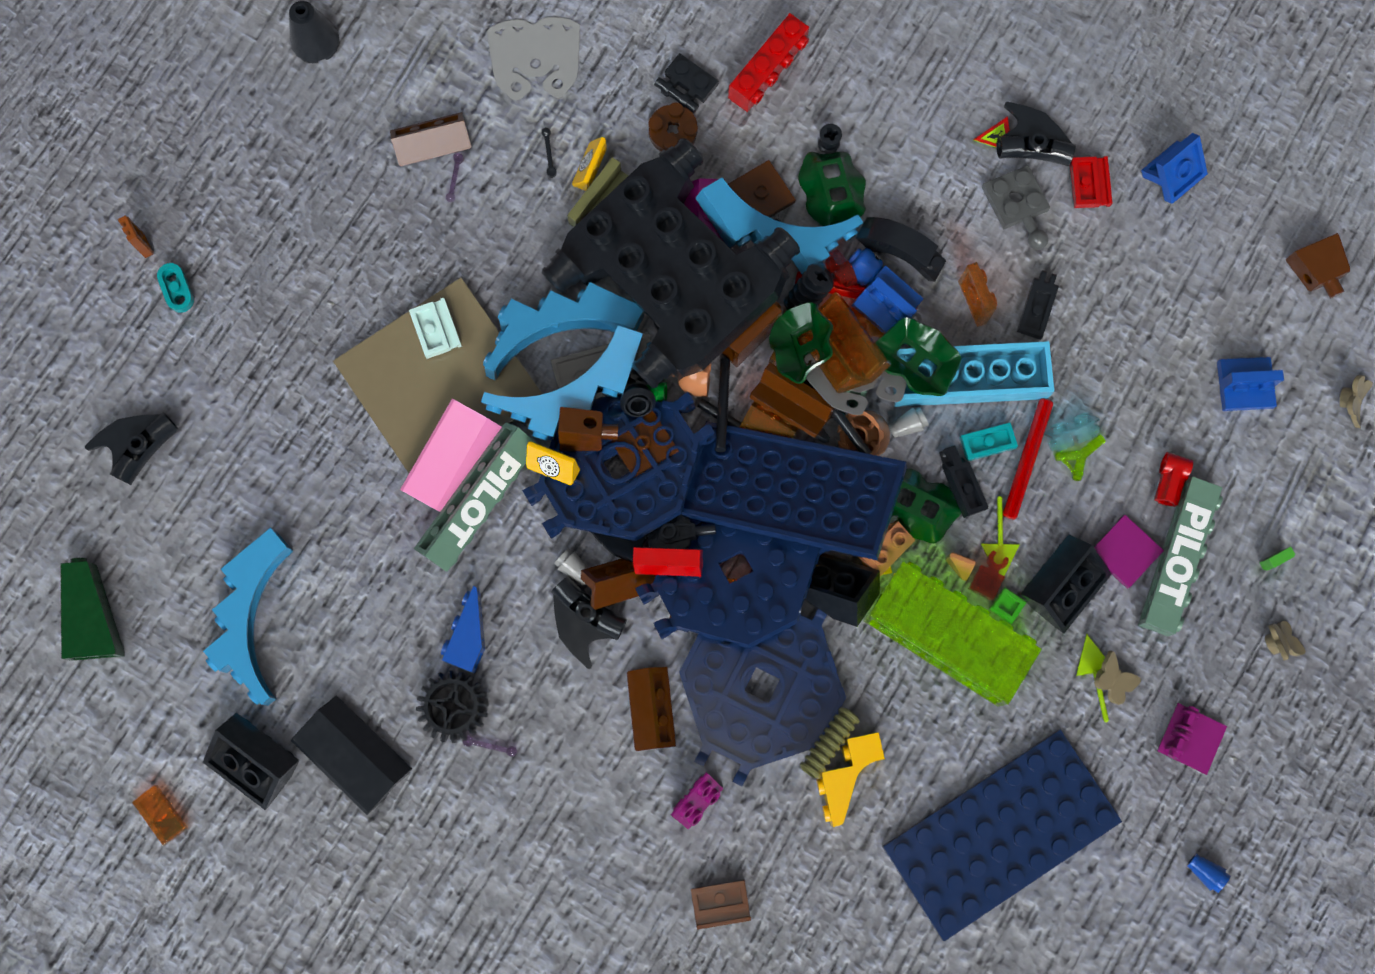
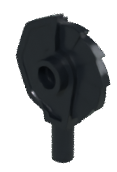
M680 514L645 535L644 538L648 539L650 548L687 549L691 545V541L697 539V536L716 534V525L696 526L695 523L690 522L688 517Z

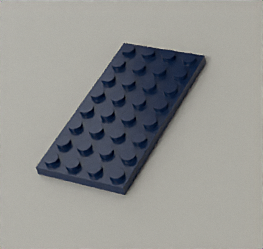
M706 421L705 426L710 424L716 437L717 423ZM728 425L725 452H717L715 450L716 441L700 446L682 511L683 516L878 561L907 469L906 461Z
M1057 730L883 845L882 848L942 941H946L1120 824L1122 820L1063 732Z

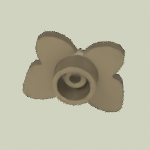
M1357 375L1353 380L1352 388L1344 387L1340 394V407L1347 408L1355 428H1361L1360 411L1362 400L1373 385V382L1365 380L1364 375Z
M1281 621L1277 624L1268 625L1271 633L1265 636V642L1272 654L1280 653L1284 661L1289 659V654L1296 657L1305 654L1306 651L1303 645L1295 636H1292V628L1288 622Z
M1108 651L1101 669L1097 672L1094 684L1098 689L1108 690L1110 702L1120 705L1125 702V692L1133 691L1140 684L1141 679L1135 674L1121 672L1115 652Z

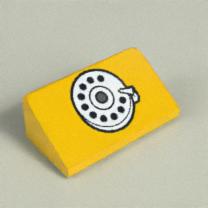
M604 137L595 139L588 144L572 182L574 187L586 191L593 183L607 150Z
M528 442L526 466L528 469L568 485L574 483L580 471L575 458L534 442Z

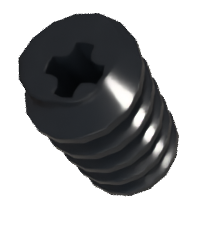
M810 264L806 271L803 272L802 277L793 286V289L789 291L788 296L785 297L784 304L786 309L789 310L804 303H816L819 306L834 285L833 277L828 269L820 264Z

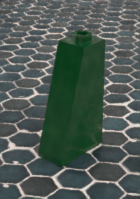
M72 558L70 563H61V659L77 661L125 657V651L97 565L88 562L87 558Z

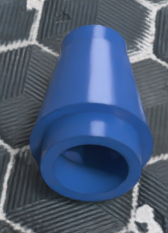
M1197 853L1187 864V867L1191 869L1210 891L1213 889L1219 893L1231 877L1226 873L1227 869L1199 856Z

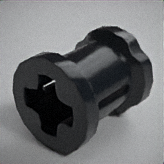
M826 124L821 128L818 148L825 154L835 153L840 146L842 131L835 124Z

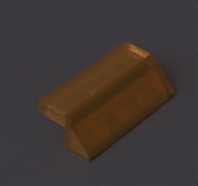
M835 292L819 308V311L833 324V330L829 339L833 355L819 367L835 391L842 393L872 383L891 364L844 298ZM809 330L799 337L806 344L813 339V334ZM818 350L810 353L815 361L819 360Z

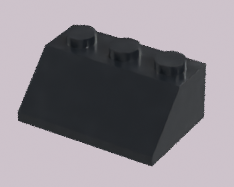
M1068 534L1047 562L1042 565L1034 578L1026 585L1021 595L1034 611L1060 632L1065 633L1112 573L1093 545Z
M236 712L215 730L202 763L262 809L266 810L292 777L299 759Z

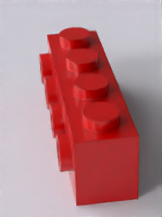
M789 13L729 85L728 99L747 113L754 104L757 105L768 87H772L776 83L783 69H787L791 65L798 51H802L808 44L809 26Z

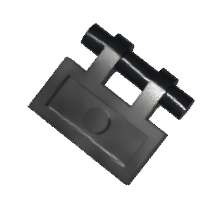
M679 53L665 70V76L670 80L666 82L659 77L654 83L661 90V94L666 97L670 96L683 107L695 113L699 105L694 102V99L697 98L704 103L716 89L719 81ZM679 85L684 90H686L687 93L683 94L682 92L677 90L676 87Z

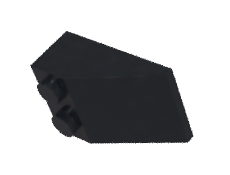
M822 553L815 565L812 581L805 599L832 619L858 627L880 595V571Z

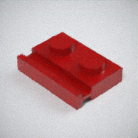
M1097 156L1073 157L1070 163L1074 208L1110 207L1113 201L1108 156L1103 158H1097Z

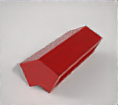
M634 547L635 574L701 577L703 550Z

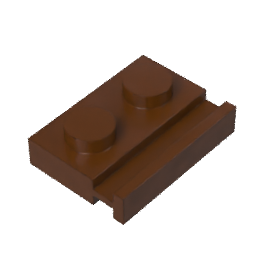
M745 880L691 888L697 930L751 921Z

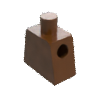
M1338 233L1296 250L1285 259L1307 290L1314 291L1324 287L1330 299L1345 292L1339 279L1350 272V266Z
M560 407L558 429L560 451L602 450L603 439L618 440L619 424H604L603 413L600 411Z

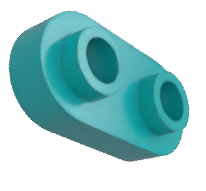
M164 264L157 272V279L165 301L173 311L178 313L186 312L191 309L194 303V297L186 275L177 264ZM176 275V279L170 282V277ZM184 297L185 301L182 304H178V300Z

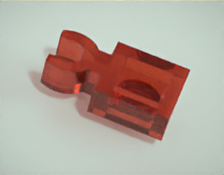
M992 551L987 557L988 567L979 566L968 588L990 601L994 600L1005 576L998 572L1005 568L1009 561V558L1005 557L1001 564H996L994 562L995 551Z

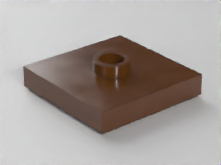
M770 160L728 183L729 187L744 202L768 217L776 215L793 205L796 201Z
M653 411L643 416L644 420L649 423L657 420ZM660 421L654 426H647L643 422L636 425L634 429L639 435L636 439L628 430L618 436V440L611 441V443L626 442L638 450L641 464L634 478L652 468L642 450L648 449L656 463L659 464L667 459V451L671 447L676 446L673 441L665 446L658 445L654 441V431L662 426ZM665 429L658 431L656 439L659 442H667L670 436ZM641 439L645 446H639L638 440ZM616 447L615 449L629 472L632 473L636 466L635 454L626 447ZM672 450L669 454V457L679 452V450Z

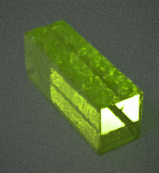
M902 562L894 570L863 621L995 706L1008 705L1042 650L1036 646L1037 641L1026 634L1022 636L1013 631L1014 627L1008 622L1001 619L998 622L990 617L991 612L980 605L976 607L967 602L968 598L956 590L952 593L944 588L945 583L934 576L930 578L921 573L922 569L916 564Z

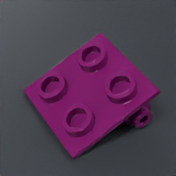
M1177 703L1157 751L1207 775L1227 726L1199 713V709L1195 707H1186Z
M707 772L703 777L700 776L692 785L693 789H689L690 792L684 795V799L681 798L671 813V816L688 830L691 826L699 823L703 817V812L709 805H713L719 799L720 792L723 790V787Z

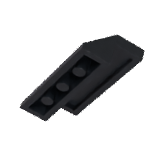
M649 333L643 334L635 361L643 356L641 353L647 348L646 345L651 342ZM609 344L550 360L558 389L570 384L586 373L599 360ZM632 367L626 388L634 383L648 385ZM598 387L595 399L608 395L603 394V389Z
M337 695L318 709L291 739V742L366 815L384 801L391 789L412 770Z

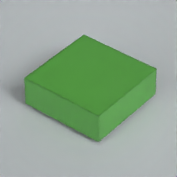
M1288 547L1259 563L1263 570L1267 571L1290 560L1296 554L1291 547Z
M1004 587L989 610L1012 624L1027 602Z

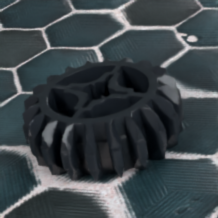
M449 670L448 679L445 678L443 673H438L440 682L437 683L436 680L430 678L428 681L433 687L429 689L426 686H422L421 690L426 692L427 695L426 697H417L418 701L424 702V706L416 707V711L425 712V715L420 716L418 721H428L424 725L423 730L429 731L434 728L431 737L436 738L441 733V742H446L450 735L451 742L457 743L458 734L463 741H466L468 739L466 731H469L474 736L477 734L473 728L474 724L479 727L484 726V723L478 720L479 716L488 717V713L481 711V707H488L489 702L480 701L481 698L487 696V692L481 691L477 693L482 684L477 682L472 686L471 684L474 681V676L469 675L464 681L465 673L463 671H459L457 678H455L454 671ZM454 685L447 698H435L441 689ZM462 686L470 692L474 707L463 704ZM455 699V704L465 708V710H453L454 713L450 714V709L441 705V703H452V700ZM432 706L439 707L443 711V727L436 722L432 713ZM459 715H471L464 725L451 729L452 723L455 722Z

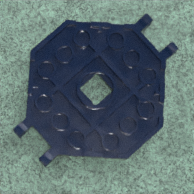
M688 392L674 402L656 401L652 411L655 413L657 420L651 423L646 422L643 416L633 417L627 415L620 406L622 395L617 394L616 398L605 396L594 400L591 410L603 413L604 424H619L618 436L629 430L634 439L639 436L634 429L636 425L643 422L647 426H654L660 421L662 426L654 431V441L661 446L668 445L672 441L676 445L667 451V459L659 464L656 463L648 449L642 450L652 468L635 478L634 476L640 469L641 458L638 450L633 445L626 442L611 443L612 440L603 439L602 450L560 451L558 425L549 449L575 458L580 471L574 483L568 485L541 474L538 483L522 490L531 506L538 503L543 495L546 494L556 510L557 516L542 523L551 539L557 536L564 527L637 541L682 514L700 446L716 441L715 432L710 424L693 433L682 417L681 413H689L696 409L693 404L694 401ZM665 429L670 439L667 442H659L656 439L658 431ZM639 439L638 445L641 447L645 446L643 441ZM616 447H626L635 454L636 466L632 473L629 472L618 479H613L603 462L618 454L615 449ZM672 450H679V452L669 457V454Z
M689 518L690 522L695 523L696 526L712 524ZM715 524L716 534L697 536V539L691 541V545L687 548L703 550L701 577L656 575L652 584H643L635 588L643 605L660 595L671 618H663L653 623L661 639L666 638L677 630L691 631L702 634L703 637L737 643L739 646L750 649L798 623L803 601L807 596L812 581L815 565L818 562L819 556L830 550ZM738 554H743L753 572L729 583L720 565L722 562Z
M817 609L812 620L800 615L797 624L750 649L739 646L737 643L725 640L723 642L698 634L679 671L702 742V747L694 761L695 763L704 767L712 750L740 764V767L732 782L742 787L751 769L815 748L814 743L820 741L819 736L825 734L824 729L830 727L829 722L835 720L833 716L839 713L838 709L842 707L846 699L822 628L827 614ZM756 668L780 679L768 703L745 691Z

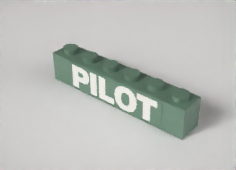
M505 422L414 549L432 563L448 572L450 567L457 562L458 556L466 545L473 540L474 534L481 524L486 522L494 506L502 500L504 492L519 476L520 470L526 463L528 442H536L519 427Z
M1193 476L1184 482L1180 500L1175 508L1163 545L1164 551L1160 555L1138 626L1167 637L1181 630L1184 623V617L1181 616L1184 607L1186 608L1189 605L1192 593L1189 591L1192 583H1195L1199 576L1200 569L1197 566L1199 560L1204 557L1207 551V544H1205L1207 534L1210 535L1214 528L1215 520H1213L1215 510L1217 511L1220 508L1223 497L1220 496L1222 487Z

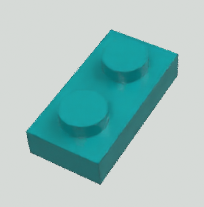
M1011 422L960 436L967 461L1018 448Z

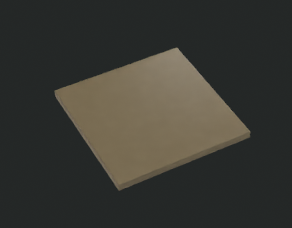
M462 278L454 281L418 305L437 302L444 298L462 347H456L451 349V351L426 359L410 312L408 311L333 360L408 473L412 470L452 399L502 427L505 422L512 424L516 420L510 418L512 413L502 410L501 414L485 410L487 405L481 403L484 392L506 397H529L542 394L516 356L504 367L496 380L486 377L483 362L489 352L493 353L499 331Z

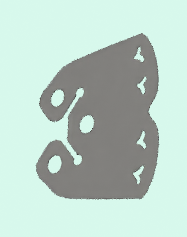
M547 17L535 24H531L522 19H515L498 23L487 30L494 78L497 86L509 98L519 101L531 89L530 82L518 73H513V68H518L520 72L528 77H541L552 70L554 65H558L559 70H555L543 81L544 90L556 98L564 96L576 81L580 42V25L577 22L566 18ZM553 24L551 30L544 27L545 25L550 26ZM563 25H566L567 27H572V28L569 29L568 31H566L565 28L563 27ZM513 27H523V29L519 30V32H516V30ZM501 29H504L502 35L495 33L500 32ZM539 59L541 61L540 67L532 68L530 66L531 60ZM555 79H560L563 82V86L560 89L553 88L552 82ZM519 82L522 85L521 90L518 92L512 91V83Z
M861 336L842 342L837 349L832 348V357L827 362L813 369L806 378L828 404L852 415L863 414L868 401L861 395L848 392L843 393L840 391L841 388L860 393L874 388L878 376L882 375L884 380H881L876 394L879 398L891 402L901 401L906 388V381L903 377L890 375L883 370L874 350V344L871 346L865 343L876 342L880 338L876 336ZM857 344L856 349L848 348ZM818 350L806 355L805 362L808 363L809 360H812V364L819 360ZM859 375L864 377L865 382L857 384L853 378ZM889 386L894 387L896 394H887L885 388ZM854 399L858 402V406L851 408L847 405V401Z

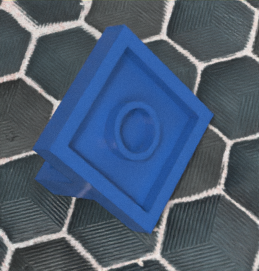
M1191 133L1182 142H1174L1141 170L1143 178L1162 187L1164 200L1168 203L1173 204L1208 174L1201 139L1197 134Z
M885 265L851 306L885 334L898 320L904 317L911 318L916 313L917 306L924 298Z
M1271 357L1220 359L1217 361L1222 411L1274 409L1277 407L1275 386L1284 381L1283 370H1272Z

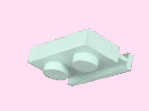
M444 298L437 302H430L409 310L426 359L451 351L453 348L462 347Z

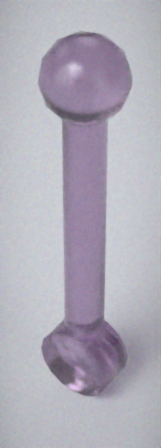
M456 153L453 156L455 165L449 193L445 196L448 202L455 200L454 190L459 165L464 161L461 153Z
M467 736L468 739L462 741L464 746L467 747L472 745L507 753L510 757L517 754V749L514 746L502 747L474 740L471 736Z

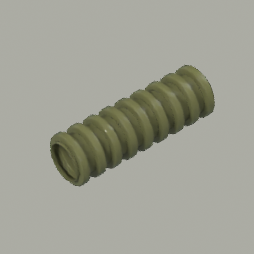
M845 707L838 709L839 714L833 716L835 720L829 722L830 727L824 729L825 734L819 736L820 741L814 743L815 748H811L809 750L810 755L804 757L805 762L799 764L800 768L814 779H820V772H825V765H830V758L836 756L835 751L838 752L841 749L839 746L845 743V737L849 738V732L854 731V724H859L860 722L857 715Z

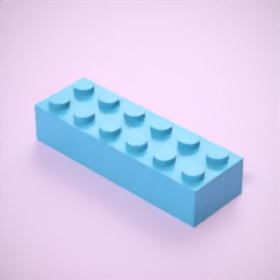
M1046 341L953 346L960 353L962 360L947 393L943 396L916 394L910 390L906 383L903 399L899 402H894V406L1048 399L1054 392L1050 343ZM913 348L899 349L897 356L905 362H909L916 351ZM924 359L918 367V371L926 377H930L937 369V366L928 359ZM893 387V394H896V389Z

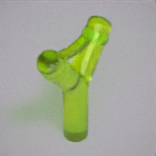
M1098 434L1082 449L1056 452L1054 458L1056 461H1061L1068 466L1073 474L1072 479L1074 481H1081L1086 458L1103 445L1106 440L1102 435ZM1068 460H1076L1074 469L1067 462Z

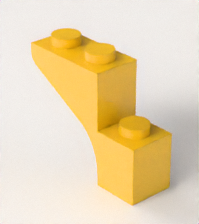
M879 732L845 739L842 753L844 761H849L850 766L821 772L820 779H816L819 795L824 794L826 805L822 806L825 822L830 821L832 827L840 826L844 823L854 785L860 771L870 763L885 759Z

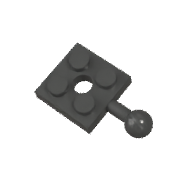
M1029 165L983 183L982 189L1003 230L1023 222L1030 234L1028 237L1030 247L1035 250H1041L1046 247L1048 235L1043 230H1038L1033 217L1048 212L1050 205ZM1011 193H1018L1022 196V201L1014 202L1010 199L1009 195Z

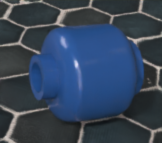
M869 248L857 249L846 261V264H848L847 273L862 286L870 283L884 266L883 261Z

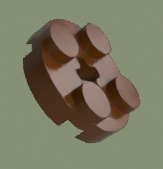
M674 102L659 108L653 113L649 119V138L656 149L666 151L670 146L674 147L681 138H686L694 145L698 126L694 114L689 109L683 107L680 103ZM670 125L678 126L677 134L667 132Z

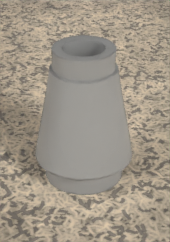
M920 407L916 409L911 408L894 420L893 423L888 424L894 438L924 431L923 428L929 426Z
M567 548L554 564L558 567V571L583 586L585 583L581 580V570L587 569V566L575 550L572 552Z

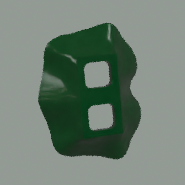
M809 152L806 154L799 171L798 180L807 197L806 209L808 214L822 226L837 224L856 215L861 217L866 211L864 205L866 179L853 166L850 154L847 152L831 154ZM837 164L840 176L826 178L823 167ZM843 187L847 198L840 201H832L829 190Z
M804 303L787 310L775 321L769 337L770 347L775 352L778 372L798 384L803 383L813 369L827 362L833 355L829 342L833 324L819 311L816 303ZM811 330L813 339L800 346L799 336ZM818 350L819 360L807 366L805 356Z
M909 317L898 320L874 344V350L883 370L890 375L903 377L910 390L921 395H945L962 360L958 350L953 347L938 329ZM903 344H908L916 351L909 362H905L897 356V352ZM924 359L930 360L937 366V369L930 377H926L918 371V367Z
M907 468L899 494L903 488H906L915 493V498L910 507H906L896 501L890 523L899 521L914 539L933 544L937 543L944 537L952 523L960 516L961 511L948 486L938 482H927L917 470ZM926 500L939 505V509L933 519L921 514V509Z

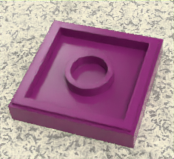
M1123 515L1094 546L1112 575L1127 589L1133 585L1164 551L1126 515Z

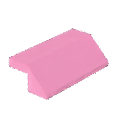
M452 399L400 490L441 512L502 427Z

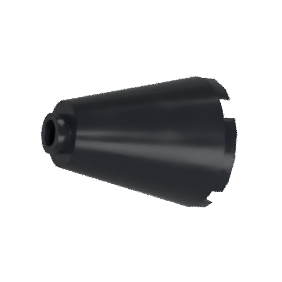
M295 2L289 10L290 45L292 50L301 60L312 64L318 63V61L323 59H330L337 52L340 43L336 26L309 2Z

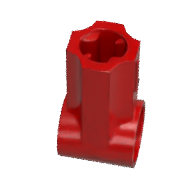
M1170 452L1165 453L1159 468L1161 477L1155 494V501L1164 506H1178L1184 482L1188 480L1193 468L1192 459Z

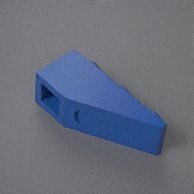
M473 586L471 592L467 591L464 595L462 605L465 607L461 616L457 615L451 627L454 633L451 640L445 641L441 655H444L442 661L475 674L485 651L481 594L480 590Z

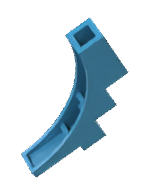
M723 178L703 188L695 198L730 249L735 245H738L740 248L750 241L754 244L757 240L761 241L766 235L770 236L777 227L783 228L800 247V253L797 256L795 255L792 261L801 274L806 271L810 264H820L825 267L824 261L830 256L829 252L839 246L838 241L843 238L845 241H848L858 234L856 229L863 224L859 215L837 224L822 227H803L786 224L765 216L750 207L729 187Z
M589 282L586 290L581 289L576 302L550 290L547 298L543 297L540 300L537 310L511 298L508 305H504L498 315L501 331L495 341L496 347L493 353L489 352L483 362L486 377L496 380L511 359L527 346L544 337L575 329H599L615 332L618 325L637 331L644 319V312L636 303Z
M618 325L611 342L599 360L586 373L562 388L529 397H506L484 392L481 403L487 405L485 410L501 414L502 410L512 413L510 418L524 423L527 418L531 419L528 429L533 431V437L547 441L548 436L554 438L559 425L560 407L591 410L598 387L603 389V394L616 398L617 394L623 395L643 333Z
M269 528L221 568L226 575L223 578L226 584L232 590L237 589L212 609L217 616L214 619L215 622L224 631L228 630L203 651L208 657L206 659L207 664L215 672L219 670L228 673L232 669L233 671L230 673L240 685L244 683L250 690L247 692L249 698L256 705L260 703L265 706H269L276 698L268 688L257 662L254 646V622L257 607L267 582L283 560L293 552L278 532L272 528Z

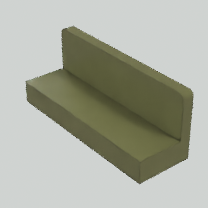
M613 157L568 213V221L571 226L575 227L628 177L626 173L621 171V163Z

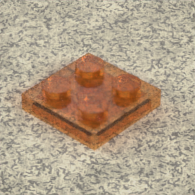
M977 262L967 265L958 283L977 327L987 324L997 309V300L994 293L989 292L986 285L987 276L985 271L980 269Z

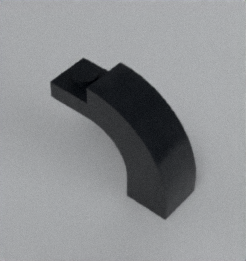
M867 217L856 236L860 243L873 252L891 254L906 261L928 281H936L946 262V259L936 251L938 246L920 232L890 219Z

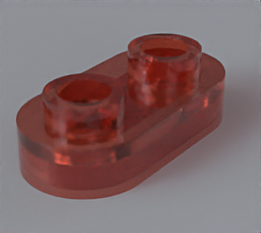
M838 249L829 252L830 256L824 262L828 271L834 273L838 284H843L846 288L857 284V278L850 262Z

